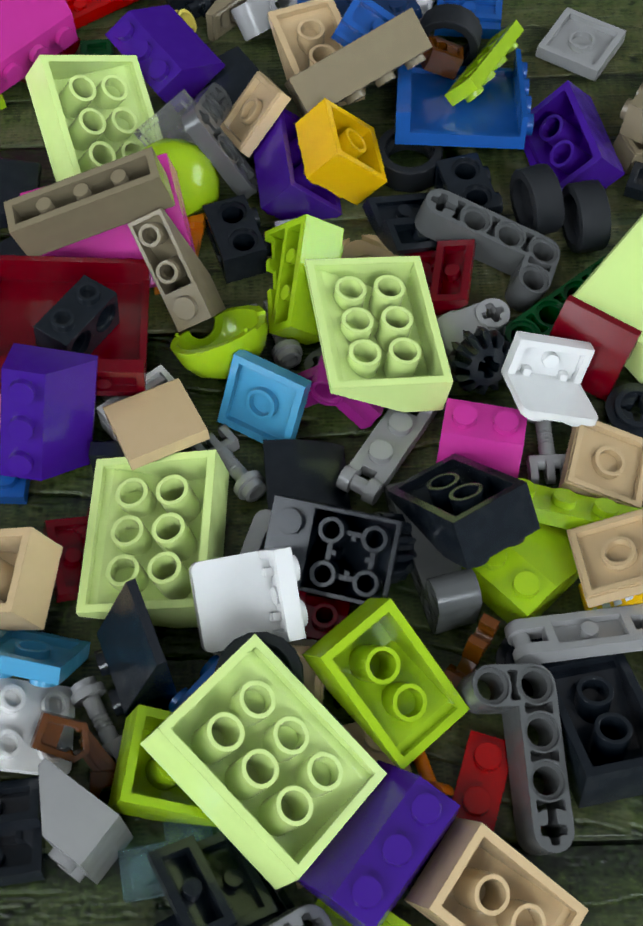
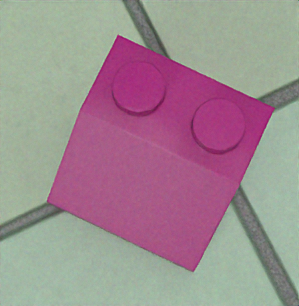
M447 398L436 463L453 454H458L518 478L527 418L520 413L519 409Z

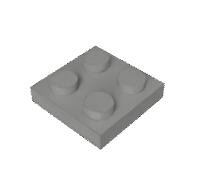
M567 7L537 46L535 57L596 81L624 42L627 31Z

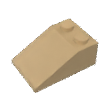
M311 0L267 12L286 80L343 48L342 45L331 38L342 19L334 0ZM363 96L362 98H360L359 100H357V101H355V102H358V101H361V100H365V96ZM343 100L336 105L340 107L347 104L345 100Z
M33 527L0 529V630H44L63 547Z
M457 817L405 898L406 902L437 926H580L589 911L588 908L485 824Z

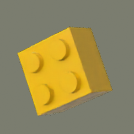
M326 98L295 123L298 146L301 150L304 165V174L306 179L312 184L319 185L332 192L338 198H343L357 206L387 182L375 130L371 125Z

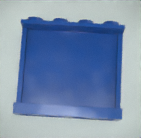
M515 48L513 68H498L494 71L496 75L482 86L484 91L469 103L463 99L455 106H452L444 95L468 66H460L454 80L426 71L421 65H417L410 70H407L405 65L398 68L395 144L524 150L526 135L532 136L534 114L531 113L532 97L529 95L527 62H522L521 49Z

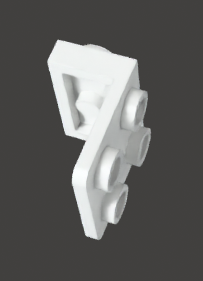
M516 331L501 373L520 413L526 418L537 422L549 420L563 422L573 427L580 425L595 426L599 417L581 386L583 377L595 352L592 344L586 341Z
M291 547L268 548L198 561L191 564L189 576L200 642L204 651L210 653L223 651L234 639L249 632H269L283 637L287 642L306 638L304 626H307L308 613L304 602L299 597L297 581L300 580V566L296 556L292 555Z
M0 678V771L39 775L38 765L44 758L65 774L71 771L72 762L33 749L30 745L42 710L75 718V708L70 700V697L73 695L70 690L71 687L56 685L43 688L34 686L27 680ZM64 726L57 746L64 749L70 747L73 751L74 728Z

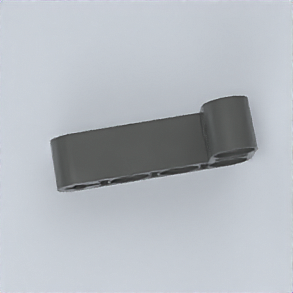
M439 188L428 192L415 216L414 223L419 233L436 242L475 239L474 259L511 276L505 291V299L508 305L515 311L523 313L537 304L550 287L560 258V249L557 243L539 232L448 190Z
M401 482L386 485L384 487V494L388 511L394 514H403L406 522L412 525L411 535L412 538L416 539L414 550L417 553V557L413 558L414 570L411 576L432 633L435 635L476 623L482 606V596L472 568L469 570L462 569L460 565L445 558L389 498L387 490Z
M534 663L489 664L481 666L460 680L457 692L470 708L468 711L470 713L502 714L515 833L518 844L525 852L535 856L563 852L573 842L574 821L554 677L546 667ZM522 679L528 681L532 686V698L523 692L521 686ZM478 680H482L488 685L491 692L489 700L482 697L477 688ZM528 725L534 727L538 733L539 742L537 746L528 738ZM535 772L544 781L543 794L539 793L534 787L533 775ZM546 804L545 810H537V806ZM541 828H547L549 836H542Z

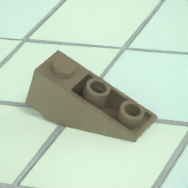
M163 207L127 224L178 332L210 319L226 309L210 273Z

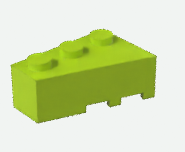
M305 214L265 231V241L271 243L272 259L266 260V271L273 273V289L270 288L267 291L269 333L286 339H294L305 345L320 342L304 263L305 259L341 258L344 250L342 244L344 228Z

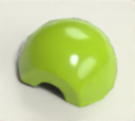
M163 138L144 148L152 147L156 155L167 153L177 171L187 217L203 210L202 205L218 201L220 192L219 174L197 145L185 139Z
M255 305L225 309L214 316V327L208 336L195 338L188 330L180 335L175 333L170 349L178 361L197 376L210 379H227L235 352L246 350L259 357L263 352L268 334L266 312L260 306Z

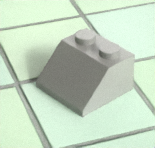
M44 758L38 765L42 836L53 847L48 856L77 882L80 883L87 876L98 885L134 837L118 813Z

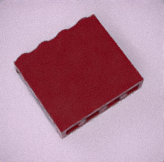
M0 255V394L1 368L13 343L37 346L33 326L84 275L116 292L118 298L120 323L91 353V355L98 356L96 396H133L146 391L150 271L145 260L134 258Z

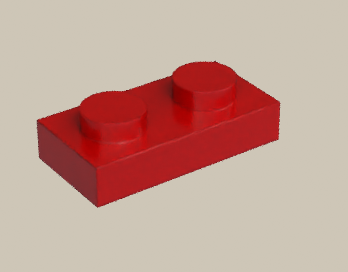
M470 731L452 800L460 805L457 818L482 822L493 832L508 775L505 740L477 731Z

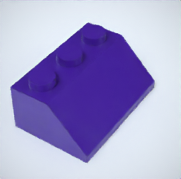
M169 4L129 10L105 34L122 55H137L144 80L177 114L226 66Z
M569 80L531 110V113L534 114L532 136L526 135L525 154L530 166L540 163L549 165L556 174L562 190L568 183L587 180H598L606 189L625 175L592 98Z
M284 108L253 152L261 209L268 215L275 216L280 220L294 219L305 214L321 220L338 218L343 214L340 198L327 189L314 185L306 179L295 123L301 118Z
M13 343L1 368L0 475L43 481L91 464L88 455L90 442H93L98 372L97 355Z
M380 760L377 763L387 775L301 878L297 880L299 884L352 926H381L454 822L460 808L458 803L421 776Z

